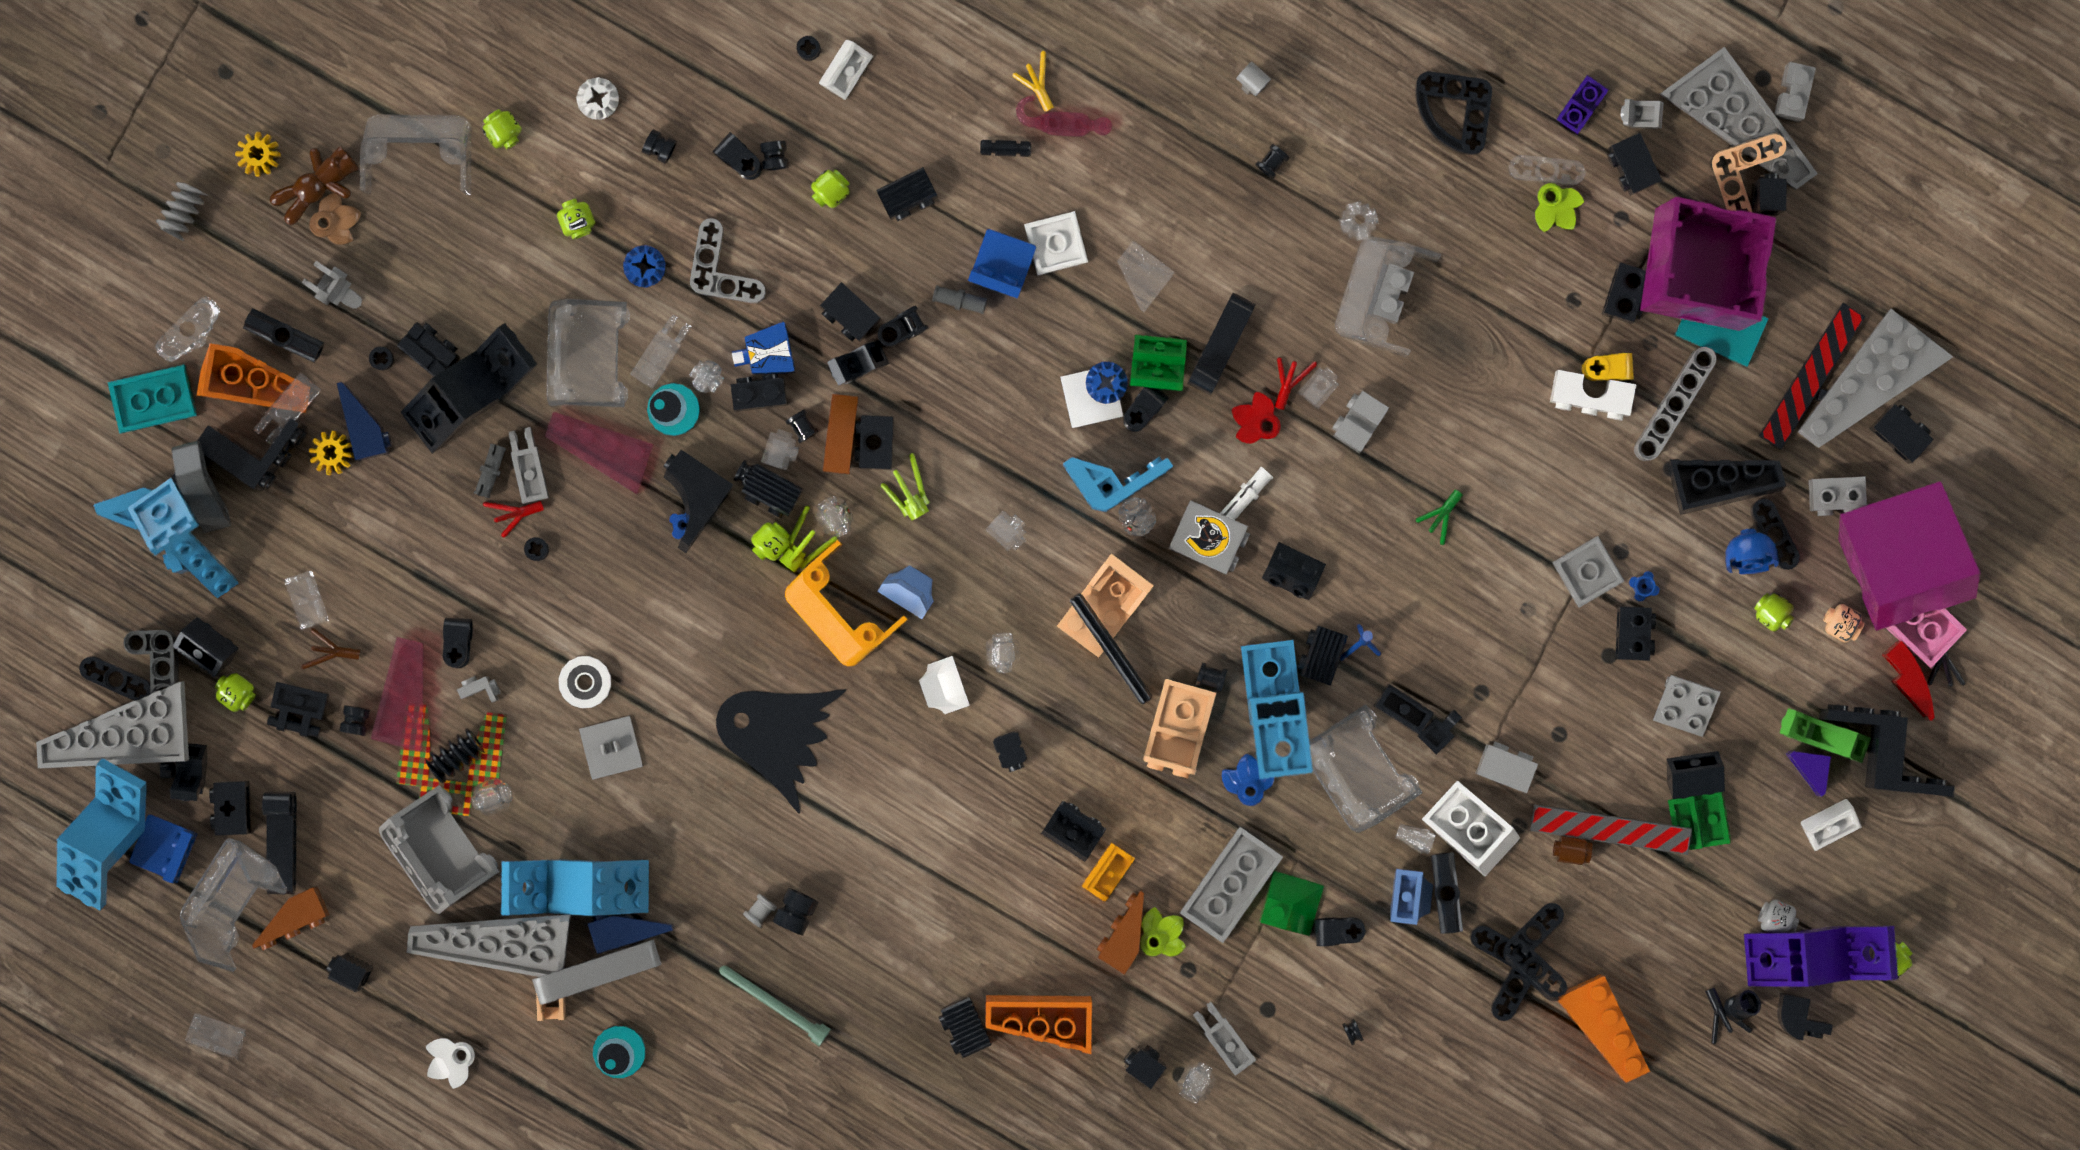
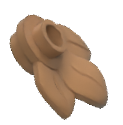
M335 193L329 194L320 201L318 212L311 217L309 222L310 230L318 237H327L334 244H348L353 241L349 229L358 222L361 212L352 206L342 205L341 196ZM326 220L328 226L322 228L319 226L318 221Z

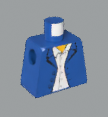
M785 322L744 337L746 349L732 351L734 366L750 364L753 375L796 373Z

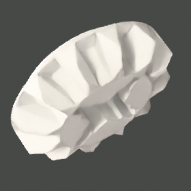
M600 77L587 79L579 87L576 97L581 112L585 116L596 120L605 119L612 115L619 103L616 87L609 80ZM593 88L598 94L608 92L602 98L603 108L596 102L587 104L593 98Z

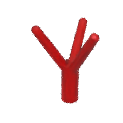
M1277 358L1281 388L1274 407L1281 410L1285 409L1291 389L1317 366V362L1309 365L1292 381L1297 362H1292L1287 378H1285L1282 358Z
M541 500L522 507L483 502L484 507L511 512L495 517L494 522L496 523L515 517L502 532L501 536L503 538L509 534L523 517L544 510Z

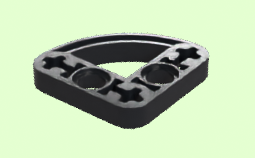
M1431 71L1422 73L1416 81L1415 98L1419 115L1427 130L1436 140L1453 151L1465 155L1479 154L1484 149L1492 98L1491 84L1481 78ZM1427 77H1430L1432 83L1439 84L1440 78L1445 79L1442 85V93H1438L1439 87L1434 86L1429 91H1426L1425 86L1421 85V81H1425ZM1452 80L1458 81L1461 84V92L1457 95L1450 94L1447 91L1448 82ZM1466 82H1470L1469 88L1476 89L1479 84L1483 85V89L1487 90V94H1483L1481 98H1478L1476 92H1468V97H1464ZM1427 97L1466 102L1461 140L1451 136L1437 123L1430 110ZM1473 110L1481 111L1484 115L1483 122L1473 124L1469 119L1470 112ZM1467 127L1474 130L1482 129V133H1476V141L1480 142V146H1476L1474 150H1470V145L1466 144V140H1470L1472 137V131L1467 132Z

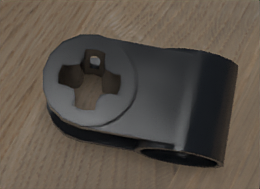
M731 132L712 151L726 165L732 167L746 180H754L762 172V165L759 159ZM754 161L753 166L755 169L753 171L746 170L744 164L746 162L751 164Z
M916 305L900 313L879 328L878 340L883 347H896L929 329L928 325H924L919 317ZM893 329L897 334L896 340L886 342L882 338L883 331Z
M1144 387L1125 413L1123 418L1124 426L1131 432L1141 431L1151 418L1159 412L1169 397L1158 388ZM1137 413L1140 414L1142 424H1131L1132 418L1129 415L1135 416Z
M444 619L443 660L450 667L459 669L469 663L473 635L472 619ZM457 649L458 653L462 654V658L457 659L455 663V660L451 659V654H455Z
M1330 917L1314 920L1316 946L1357 943L1365 936L1364 923L1356 917ZM1353 923L1356 924L1357 928H1361V931H1358L1355 937H1352L1350 932H1346V929H1350Z

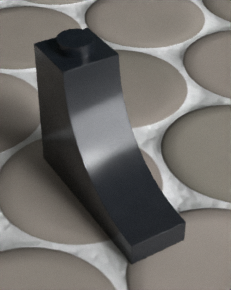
M680 450L676 456L671 454L663 467L666 468V472L663 478L669 481L678 491L685 506L686 530L678 548L687 553L730 494L733 484L683 450Z

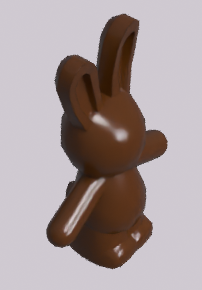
M339 146L323 163L320 151L317 148H312L310 150V158L314 173L303 174L296 180L294 185L284 187L271 194L269 200L274 206H282L298 197L285 213L284 221L286 224L294 225L310 204L322 198L326 189L342 198L350 197V190L338 182H341L347 175L359 171L360 168L343 147Z

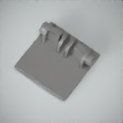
M1670 675L1666 679V688L1653 721L1703 737L1721 691Z

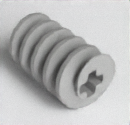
M177 182L176 186L181 191L171 192L176 201H166L171 210H161L166 219H157L156 223L161 227V230L184 241V238L179 234L180 232H189L184 223H194L189 214H199L194 205H203L204 201L199 196L208 195L187 183Z

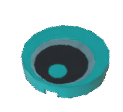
M671 383L663 385L653 392L648 401L647 413L649 421L655 429L665 435L678 436L687 433L695 426L699 418L700 406L698 398L692 390L684 385Z
M613 1026L605 1029L597 1037L593 1046V1058L596 1066L603 1074L612 1078H625L633 1075L642 1066L645 1059L646 1047L642 1037L635 1030L627 1026Z

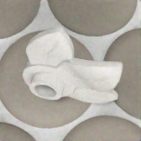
M446 1038L430 1042L426 1049L435 1058L429 1066L427 1076L433 1079L448 1078L453 1089L464 1084L469 1074L468 1066L473 1063L475 1058L472 1046L465 1042L455 1044ZM463 1050L466 1052L465 1060L458 1058V1051Z

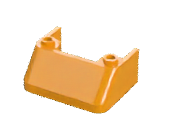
M837 540L787 586L785 598L843 665L855 666L907 622L908 619L906 616L901 617L886 632H883L876 624L870 622L860 625L855 631L847 624L819 592L828 584L830 579L829 570L823 562L842 546V543Z

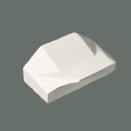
M953 656L927 665V671L919 682L928 707L939 709L944 714L970 706Z

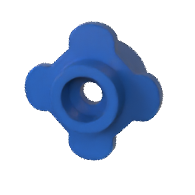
M686 513L682 515L672 514L669 518L674 529L672 535L675 539H681L686 530V527L683 528L681 526L683 522L686 523Z
M1646 571L1642 576L1638 578L1632 577L1629 580V585L1633 587L1634 597L1637 601H1644L1645 597L1650 595H1658L1659 587L1656 586L1653 580L1654 575L1652 572ZM1642 584H1646V589L1642 588Z

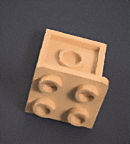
M1165 679L1143 761L1148 762V768L1163 771L1164 767L1173 769V775L1189 778V774L1195 775L1201 746L1216 696L1215 692Z

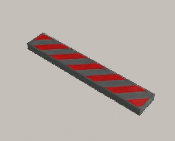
M1534 804L1530 831L1688 855L1692 828Z

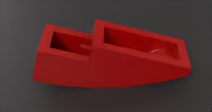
M1896 641L1882 654L1899 674L1891 682L1926 721H1932L1935 718L1933 702L1923 672L1903 641Z

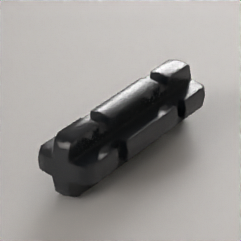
M982 140L980 143V153L984 156H991V153H995V156L1016 157V154H1020V157L1031 156L1032 145L1029 141H1020V144H1018L1017 141L996 140L995 143H992V140Z

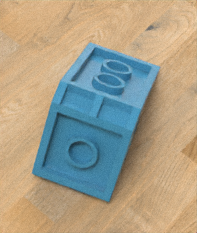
M1158 457L1146 466L1148 471L1142 475L1137 471L1125 479L1126 485L1123 487L1112 469L1076 458H1070L1063 463L1064 468L1091 509L1104 512L1109 511L1173 468L1168 458L1162 461ZM1110 484L1112 489L1105 493L1102 489L1103 485Z
M141 488L96 503L94 508L99 516L139 530L128 507L154 489ZM166 548V554L163 555L166 568L168 570L171 569L172 573L183 574L189 572Z

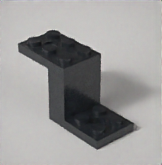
M504 323L476 351L434 376L400 413L433 454L461 426L504 400L538 364L518 340L516 334Z
M290 418L263 458L254 454L219 428L210 425L206 427L197 441L200 442L204 453L206 469L210 464L208 458H210L252 489L263 491L264 488L269 489L276 480L277 476L274 474L280 466L282 468L285 467L292 457L289 452L294 445L299 446L307 435L304 432L307 426L299 420ZM174 473L171 478H172V479L176 482V484L178 485L177 479H176V474Z
M1828 704L1827 709H1820L1819 719L1871 724V739L1869 742L1865 781L1866 788L1954 797L1955 786H1948L1947 780L1926 778V783H1921V777L1902 775L1908 717H1901V711L1880 710L1879 715L1874 714L1875 709L1854 707V712L1848 711V706Z

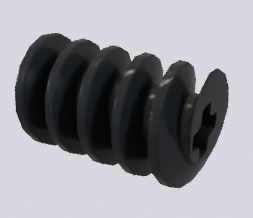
M468 728L465 729L466 738L457 734V744L448 740V750L440 745L439 756L431 751L432 760L429 762L425 759L429 769L439 782L445 783L447 780L446 775L454 777L455 769L462 772L464 770L463 763L471 766L473 764L472 757L480 760L482 758L481 752L485 753L477 737Z

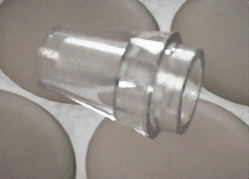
M1400 824L1395 838L1401 840L1420 854L1423 852L1429 854L1435 842L1436 834L1431 833L1429 829Z

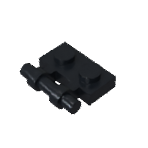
M276 682L270 707L279 709L280 713L279 717L269 715L267 725L276 727V730L285 732V730L297 732L303 737H308L309 735L319 737L321 727L313 726L311 722L312 718L323 720L329 694ZM289 713L303 715L302 723L288 720Z

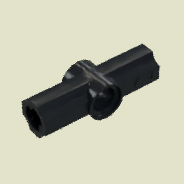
M254 308L248 314L243 329L313 363H316L325 344V342ZM282 329H288L290 337L288 341L281 343L278 340V333Z
M1454 852L1431 855L1435 886L1434 895L1437 903L1440 934L1462 932L1460 891L1457 883ZM1445 886H1451L1454 890V895L1450 900H1443L1440 896V891Z

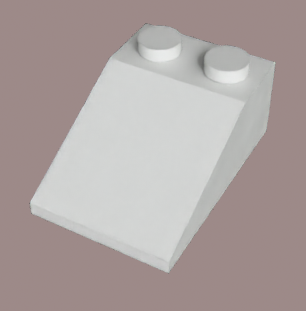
M1456 781L1422 818L1431 829L1483 876H1486L1520 839L1511 825L1459 781Z

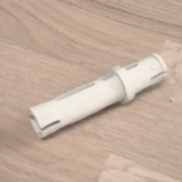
M1260 467L1246 484L1243 483L1240 486L1242 489L1225 506L1220 514L1233 520L1238 518L1253 499L1257 500L1259 498L1258 494L1274 477L1263 467Z

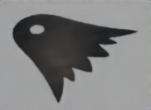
M846 689L809 694H782L760 691L737 693L726 699L717 713L716 728L718 735L730 751L763 775L778 789L791 806L800 813L799 800L793 780L804 784V778L796 766L813 767L817 765L814 755L806 745L819 743L827 739V735L814 726L813 723L823 721L830 716L820 711V709L838 699ZM745 713L749 717L747 727L740 729L734 725L733 720L736 714Z

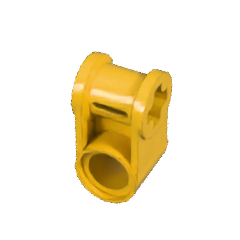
M1632 353L1591 357L1582 364V374L1589 381L1634 380ZM1594 363L1601 368V371L1596 372V375L1595 371H1590V366L1594 365Z

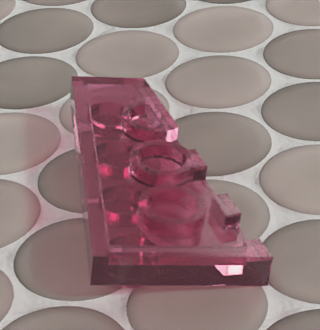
M556 412L552 413L545 435L546 438L630 491L638 494L654 446L653 444Z
M397 637L371 739L423 752L424 643Z

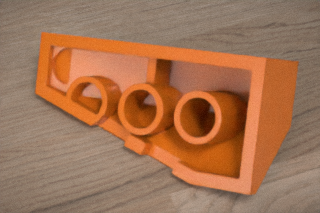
M210 343L200 371L197 396L306 413L310 387L238 348Z

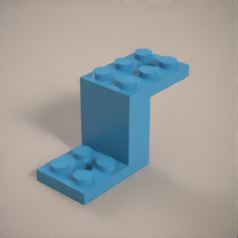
M1288 640L1241 646L1249 720L1254 730L1259 779L1312 773L1304 695L1299 690L1294 641ZM1271 661L1277 665L1278 671L1275 676L1267 677L1264 675L1262 669L1266 662ZM1280 741H1286L1291 748L1290 753L1285 757L1278 756L1275 751V747Z
M103 758L96 764L95 798L57 838V887L62 892L73 895L85 905L92 906L99 911L106 905L107 872L145 831V781Z
M551 859L502 861L501 915L553 913L596 916L649 912V860L589 861ZM524 882H526V885H527V889H526V892H525V893L523 892V884H524ZM626 882L628 883V890H627V892H625V889H624V886H625V883H626Z

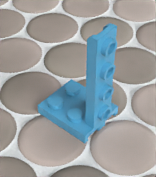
M172 478L128 507L149 550L155 556L167 548L216 598L239 584L234 575L190 532L199 524L178 485Z

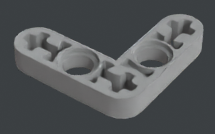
M713 218L704 220L699 228L691 271L690 285L692 289L701 295L752 304L761 302L766 295V289L759 280L717 273L724 233L723 226L718 220ZM711 223L715 224V228L719 230L718 234H713L712 243L717 242L716 247L709 244L701 245L702 240L708 241V233L704 229L705 227H710ZM704 249H710L714 253V259L709 264H704L699 259L700 252ZM698 265L705 269L713 268L712 273L706 271L705 279L709 281V285H704L703 289H699V285L695 283V280L700 279L702 274L701 270L696 271ZM726 279H730L735 283V290L731 294H724L721 291V283ZM739 282H745L744 288H752L753 284H756L757 289L761 290V294L756 295L755 299H752L749 293L742 292V297H737L740 291Z

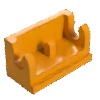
M1111 842L1083 882L1082 887L1106 902L1135 858Z

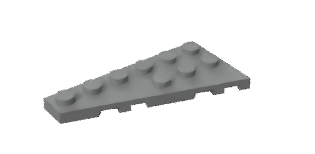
M1725 47L1660 93L1662 97L1732 146L1772 133L1782 135L1786 140L1787 146L1784 154L1758 165L1771 174H1779V179H1787V185L1792 189H1798L1818 174ZM1775 138L1771 139L1770 145L1763 147V142L1757 143L1761 149V158L1767 156L1764 153L1766 150L1773 149L1774 153L1778 152L1779 146L1782 145L1781 141L1776 142ZM1746 147L1742 150V153L1751 160H1755L1757 157V152L1753 147Z
M1890 309L1799 429L1798 433L1819 448L1943 365L1953 356L1894 310Z
M181 681L173 684L168 688L154 692L142 699L130 702L97 718L85 721L78 726L36 742L38 768L96 766L102 758L114 765L189 761L185 682Z
M570 915L410 926L407 953L540 977L565 968Z

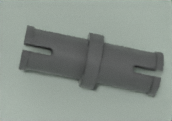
M936 285L932 301L955 306L956 310H961L962 308L984 314L988 298L967 294L962 289L955 291Z
M490 444L484 466L481 465L479 469L481 475L474 494L490 499L496 477H499L501 473L499 468L506 448Z

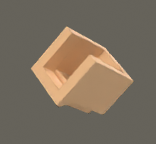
M536 994L537 1021L566 1019L565 997L558 999V1007H546V1003L540 1005Z

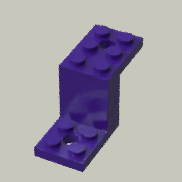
M1832 926L1791 933L1744 934L1748 986L1810 987L1847 980L1898 979L1894 926ZM1870 947H1872V948L1874 949V952H1875V957H1874V959L1871 958V956H1870V953H1869ZM1768 953L1772 958L1771 965H1769L1767 962Z

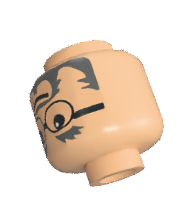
M1839 604L1835 609L1830 607L1823 618V621L1826 622V633L1843 643H1847L1850 640L1855 641L1865 624L1862 622L1861 613L1845 604Z

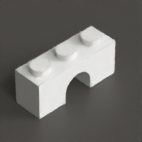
M1562 370L1555 371L1550 398L1551 403H1556L1555 408L1571 411V407L1582 408L1581 413L1597 416V412L1608 413L1607 418L1623 421V416L1628 417L1631 415L1636 384L1609 380L1607 381L1604 394L1600 398H1592L1583 390V374Z

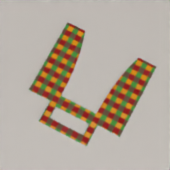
M406 702L396 783L420 786L419 798L425 795L428 790H433L439 785L449 793L465 794L463 807L452 806L449 812L455 815L470 816L473 793L497 796L507 715L486 713L477 736L485 753L481 752L482 758L480 760L472 757L473 764L469 768L467 783L449 780L441 783L437 779L428 778L429 767L425 761L427 759L430 762V728L427 705Z

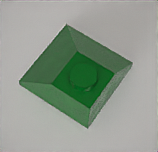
M1273 871L1259 922L1310 936L1324 885Z

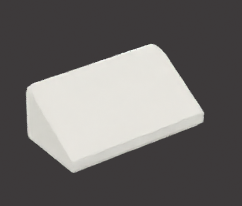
M845 40L819 84L846 100L873 55L856 43Z
M1847 799L1801 822L1802 828L1814 851L1862 828L1854 807Z

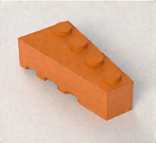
M1599 974L1566 990L1565 995L1562 999L1558 1000V1003L1565 1009L1624 1082L1627 1083L1650 1072L1604 975Z
M986 995V1028L1016 1036L1021 1035L1036 1041H1044L1063 1048H1072L1091 1054L1092 998L1091 996Z

